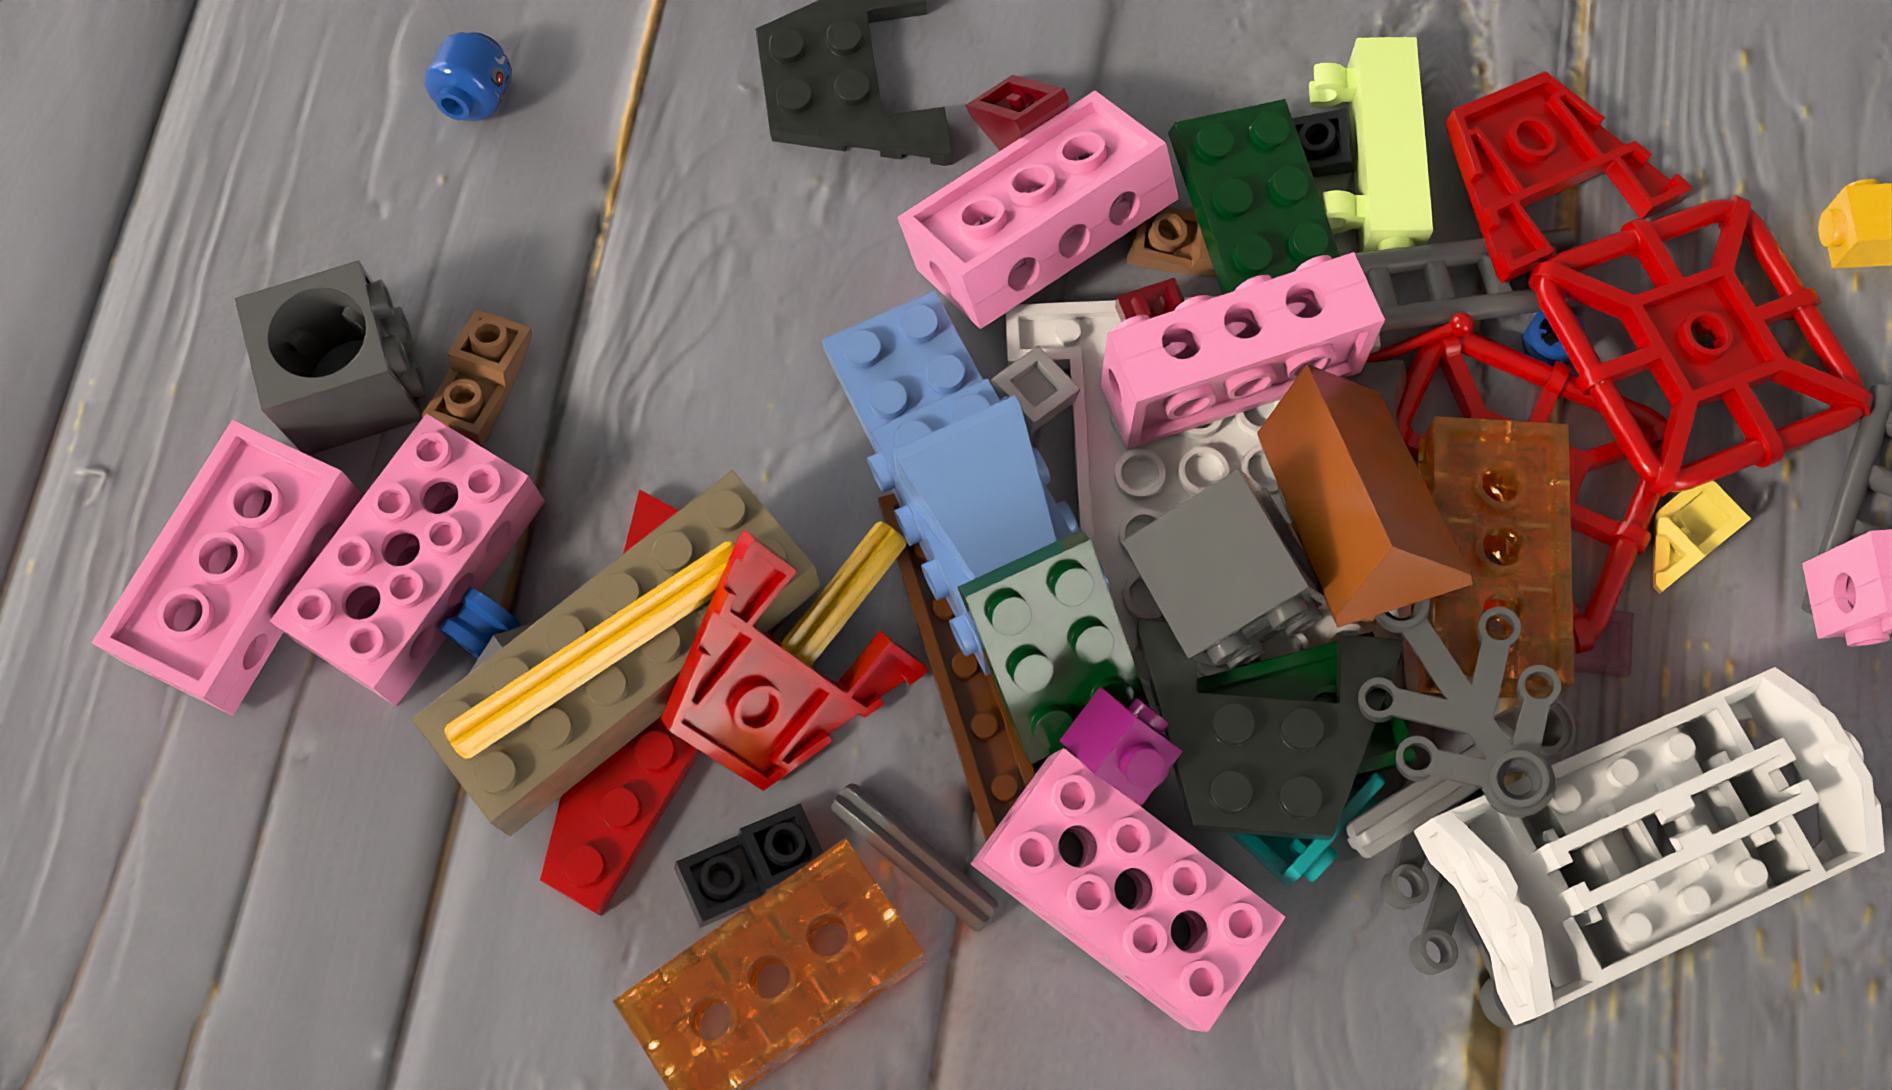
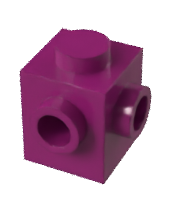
M1102 687L1098 689L1059 740L1096 776L1140 806H1142L1152 791L1166 779L1171 766L1183 752L1162 734L1169 724L1166 719L1138 698L1128 707Z

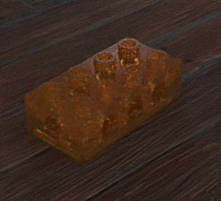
M1435 416L1418 443V470L1471 573L1473 585L1430 598L1427 619L1472 685L1481 647L1477 636L1480 617L1486 610L1499 606L1511 609L1520 619L1521 633L1516 645L1509 650L1499 698L1518 699L1516 685L1520 674L1527 667L1538 664L1546 665L1556 671L1561 679V694L1574 683L1569 425ZM1484 490L1495 494L1500 501L1489 497ZM1484 551L1495 555L1500 560L1502 566L1491 562L1486 557ZM1497 619L1501 623L1503 631L1491 627L1488 623L1486 624L1487 634L1495 640H1505L1513 633L1510 624L1505 620ZM1418 659V692L1442 694ZM1531 677L1525 682L1527 693L1534 698L1552 694L1551 684L1543 677Z
M844 838L614 999L613 1003L669 1090H748L924 964L927 959L924 950L847 839ZM835 924L843 926L848 930L846 945L839 953L832 956H821L814 952V938L823 927ZM773 964L788 966L790 980L786 989L776 997H761L757 989V982L761 972ZM727 1004L731 1013V1022L728 1030L717 1039L706 1040L701 1032V1019L704 1013L714 1005Z

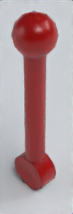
M1456 313L1447 324L1370 353L1366 362L1386 361L1453 334L1460 337L1467 336L1474 329V319L1468 313Z

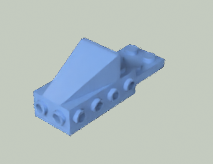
M934 290L822 339L824 352L876 453L867 457L872 474L883 493L891 489L892 493L895 494L900 508L894 510L897 523L909 546L919 543L927 560L926 563L921 565L926 581L937 601L946 597L956 617L949 620V623L960 649L965 656L974 653L985 676L991 674L957 587L1080 530L1069 505L1064 500L1055 503L1046 484L1051 482L1050 474L1038 449L1031 446L1022 408L1016 396L1008 397L1006 395L998 398L989 379H982ZM1100 564V567H1101V570H1102L1104 579H1105V581H1106L1108 590H1110V586H1109V582H1108L1107 576H1106V574H1105V571H1104L1102 565Z

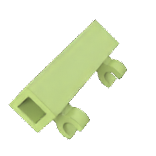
M1417 37L1356 38L1347 68L1336 63L1316 64L1313 68L1314 81L1309 82L1310 106L1331 107L1341 102H1349L1355 167V195L1340 190L1323 192L1322 204L1333 234L1342 233L1350 229H1358L1360 252L1426 245L1433 232Z

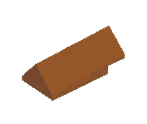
M1306 364L1259 429L1257 436L1276 479L1281 501L1337 628L1473 585L1471 573L1380 392Z

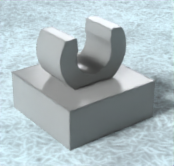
M1039 346L998 373L991 380V385L998 398L1006 395L1008 397L1016 396L1021 405L1029 434H1032L1076 402L1080 388Z

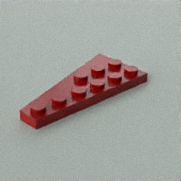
M639 489L623 554L679 510ZM779 622L766 633L772 636ZM659 717L565 792L560 798L540 881L601 916L701 751L670 732L661 720V717Z

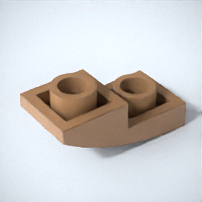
M1166 207L1131 230L1126 264L1172 273L1216 277L1195 213Z
M475 309L447 353L451 369L425 408L422 417L427 413L482 447L494 427L519 374L532 338L531 327Z

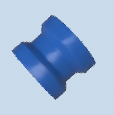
M469 586L461 597L462 607L455 616L445 617L437 629L460 648L478 659L493 635L518 628L521 623L496 602Z

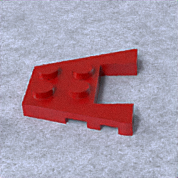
M1546 71L1453 109L1444 123L1496 276L1502 284L1532 271L1537 263L1546 261L1555 252L1524 210V207L1601 173H1605L1637 216L1643 219L1681 203L1693 189L1688 181L1676 173L1670 180L1647 162L1652 153L1639 143L1633 141L1625 145L1602 127L1601 123L1605 117Z
M744 529L735 543L661 716V720L670 732L764 791L832 742L828 736L830 733L857 714L866 718L884 705L881 700L883 695L904 680L911 686L922 678L929 669L917 657L880 630L840 680L835 682L757 627L754 623L795 575L797 570L786 559Z

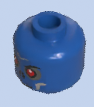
M460 32L449 35L440 45L426 70L424 85L430 98L446 116L456 120L479 121L487 119L497 109L510 85L512 68L502 47L491 37L476 32Z

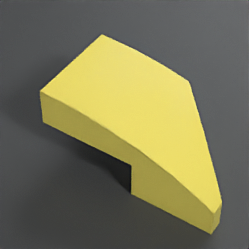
M1715 481L1691 490L1681 491L1653 516V588L1659 594L1751 519Z

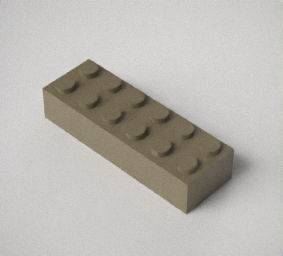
M733 470L411 718L412 722L488 821L508 836H512L662 716L711 600L472 758L464 759L454 750L444 730L448 723L722 543L731 541L735 545L744 529L786 559L797 570L795 575L754 623L757 627L767 632L821 589L813 562Z

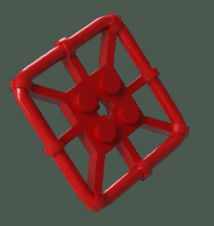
M1734 195L1730 200H1710L1652 221L1639 218L1625 223L1620 232L1559 252L1533 267L1528 282L1529 286L1535 292L1541 310L1579 374L1575 380L1583 396L1591 395L1629 463L1637 474L1646 481V489L1651 492L1665 496L1669 491L1691 490L1753 465L1765 468L1780 462L1784 453L1843 431L1855 424L1859 419L1868 416L1871 412L1873 395L1866 390L1861 375L1817 307L1822 300L1813 287L1806 289L1766 223L1755 210L1751 209V201ZM1718 224L1720 233L1710 268L1683 277L1663 242ZM1742 238L1748 244L1779 294V299L1755 307L1739 281L1734 268ZM1629 255L1632 258L1639 259L1655 288L1634 295L1582 274L1580 271ZM1564 297L1620 319L1638 350L1602 363ZM1784 319L1787 321L1795 320L1827 373L1786 357L1768 325ZM1693 327L1699 335L1709 334L1713 339V343L1708 348L1698 344L1692 336L1691 328ZM1649 369L1671 405L1658 457L1614 384L1616 381ZM1772 381L1830 405V409L1775 429L1751 388ZM1723 399L1744 434L1745 441L1681 466L1696 409Z
M1473 331L1467 336L1460 337L1453 334L1419 347L1406 373L1407 383L1397 410L1400 434L1413 459L1444 472L1432 498L1448 529L1474 541L1465 562L1471 573L1473 585L1438 595V597L1448 601L1447 608L1463 614L1465 609L1482 616L1486 610L1493 607L1509 608L1519 617L1521 632L1544 642V645L1561 650H1570L1574 655L1593 650L1595 641L1599 639L1609 624L1637 554H1643L1647 549L1651 539V534L1647 529L1661 495L1647 490L1646 481L1640 477L1622 521L1618 522L1574 503L1587 472L1627 460V457L1617 440L1582 451L1542 433L1558 395L1601 414L1591 395L1583 396L1575 382L1578 376L1570 373L1571 366L1557 360L1553 365H1550ZM1461 354L1541 388L1525 426L1486 409ZM1438 363L1466 422L1454 449L1417 434L1410 427ZM1621 395L1658 457L1667 420L1652 408ZM1506 474L1514 476L1519 480V485L1523 487L1524 495L1515 493L1510 500L1499 496L1501 486L1493 481V477H1505ZM1564 526L1612 546L1583 615L1579 614L1552 555ZM1491 549L1531 567L1545 599L1555 605L1560 613L1561 623L1477 586L1478 579ZM1495 619L1505 625L1510 626V624L1505 620Z

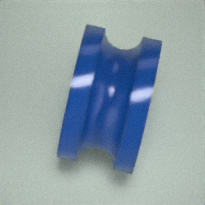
M1543 311L1537 312L1523 334L1522 346L1525 354L1550 365H1553L1556 360L1568 364L1571 360L1560 341L1550 346L1542 339L1546 333L1553 332V329ZM1573 312L1579 324L1581 325L1583 331L1586 334L1583 321L1575 312Z

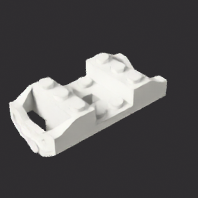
M1776 667L1552 765L1551 767L1555 775L1554 794L1548 805L1533 816L1526 818L1505 816L1496 811L1488 803L1485 795L1431 818L1414 830L1429 862L1456 888L1491 956L1497 993L1514 1025L1537 1018L1885 852L1881 804L1874 794L1873 779L1863 763L1864 756L1859 742L1852 734L1842 728L1835 714L1823 707L1814 693ZM1738 721H1753L1775 737L1777 741L1754 750ZM1793 762L1804 781L1790 787L1779 768ZM1527 776L1505 787L1514 795H1524L1531 790V781ZM1817 803L1821 840L1812 848L1792 814ZM1653 815L1657 816L1676 852L1664 858L1642 821ZM1550 979H1551V981H1552L1554 987H1551Z

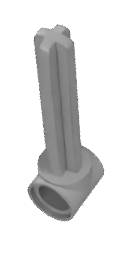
M1538 696V697H1535V698H1536V699H1544V698H1547L1548 696ZM1558 699L1549 708L1540 754L1545 759L1567 751L1573 744L1576 735L1574 718L1566 705ZM1522 703L1494 716V720L1510 744L1513 740ZM1475 744L1459 753L1485 759ZM1512 771V772H1511V773H1514V774H1524L1523 772H1520V771ZM1434 776L1423 781H1414L1351 820L1346 826L1349 836L1347 841L1351 848L1356 849L1364 858H1372L1431 818L1440 815L1481 788Z

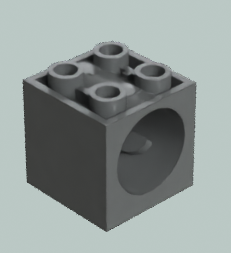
M359 260L235 298L261 410L300 452L312 455L422 420V410L418 397L426 395L427 390L417 362L414 359L410 361L407 359L404 344L412 341L408 321L400 306L393 307L390 294L383 280L380 279L373 282ZM364 340L358 354L344 368L327 376L312 378L317 364L329 351L347 342Z
M1240 469L1233 471L1122 541L1190 660L1218 668L1227 664L1230 670L1242 667L1265 653L1261 643L1283 630L1288 637L1294 636L1310 628L1323 618L1319 609L1327 605L1301 545L1268 490Z

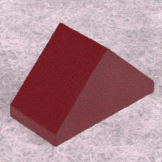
M1011 75L965 106L970 116L1001 151L1069 107V97L1065 88Z

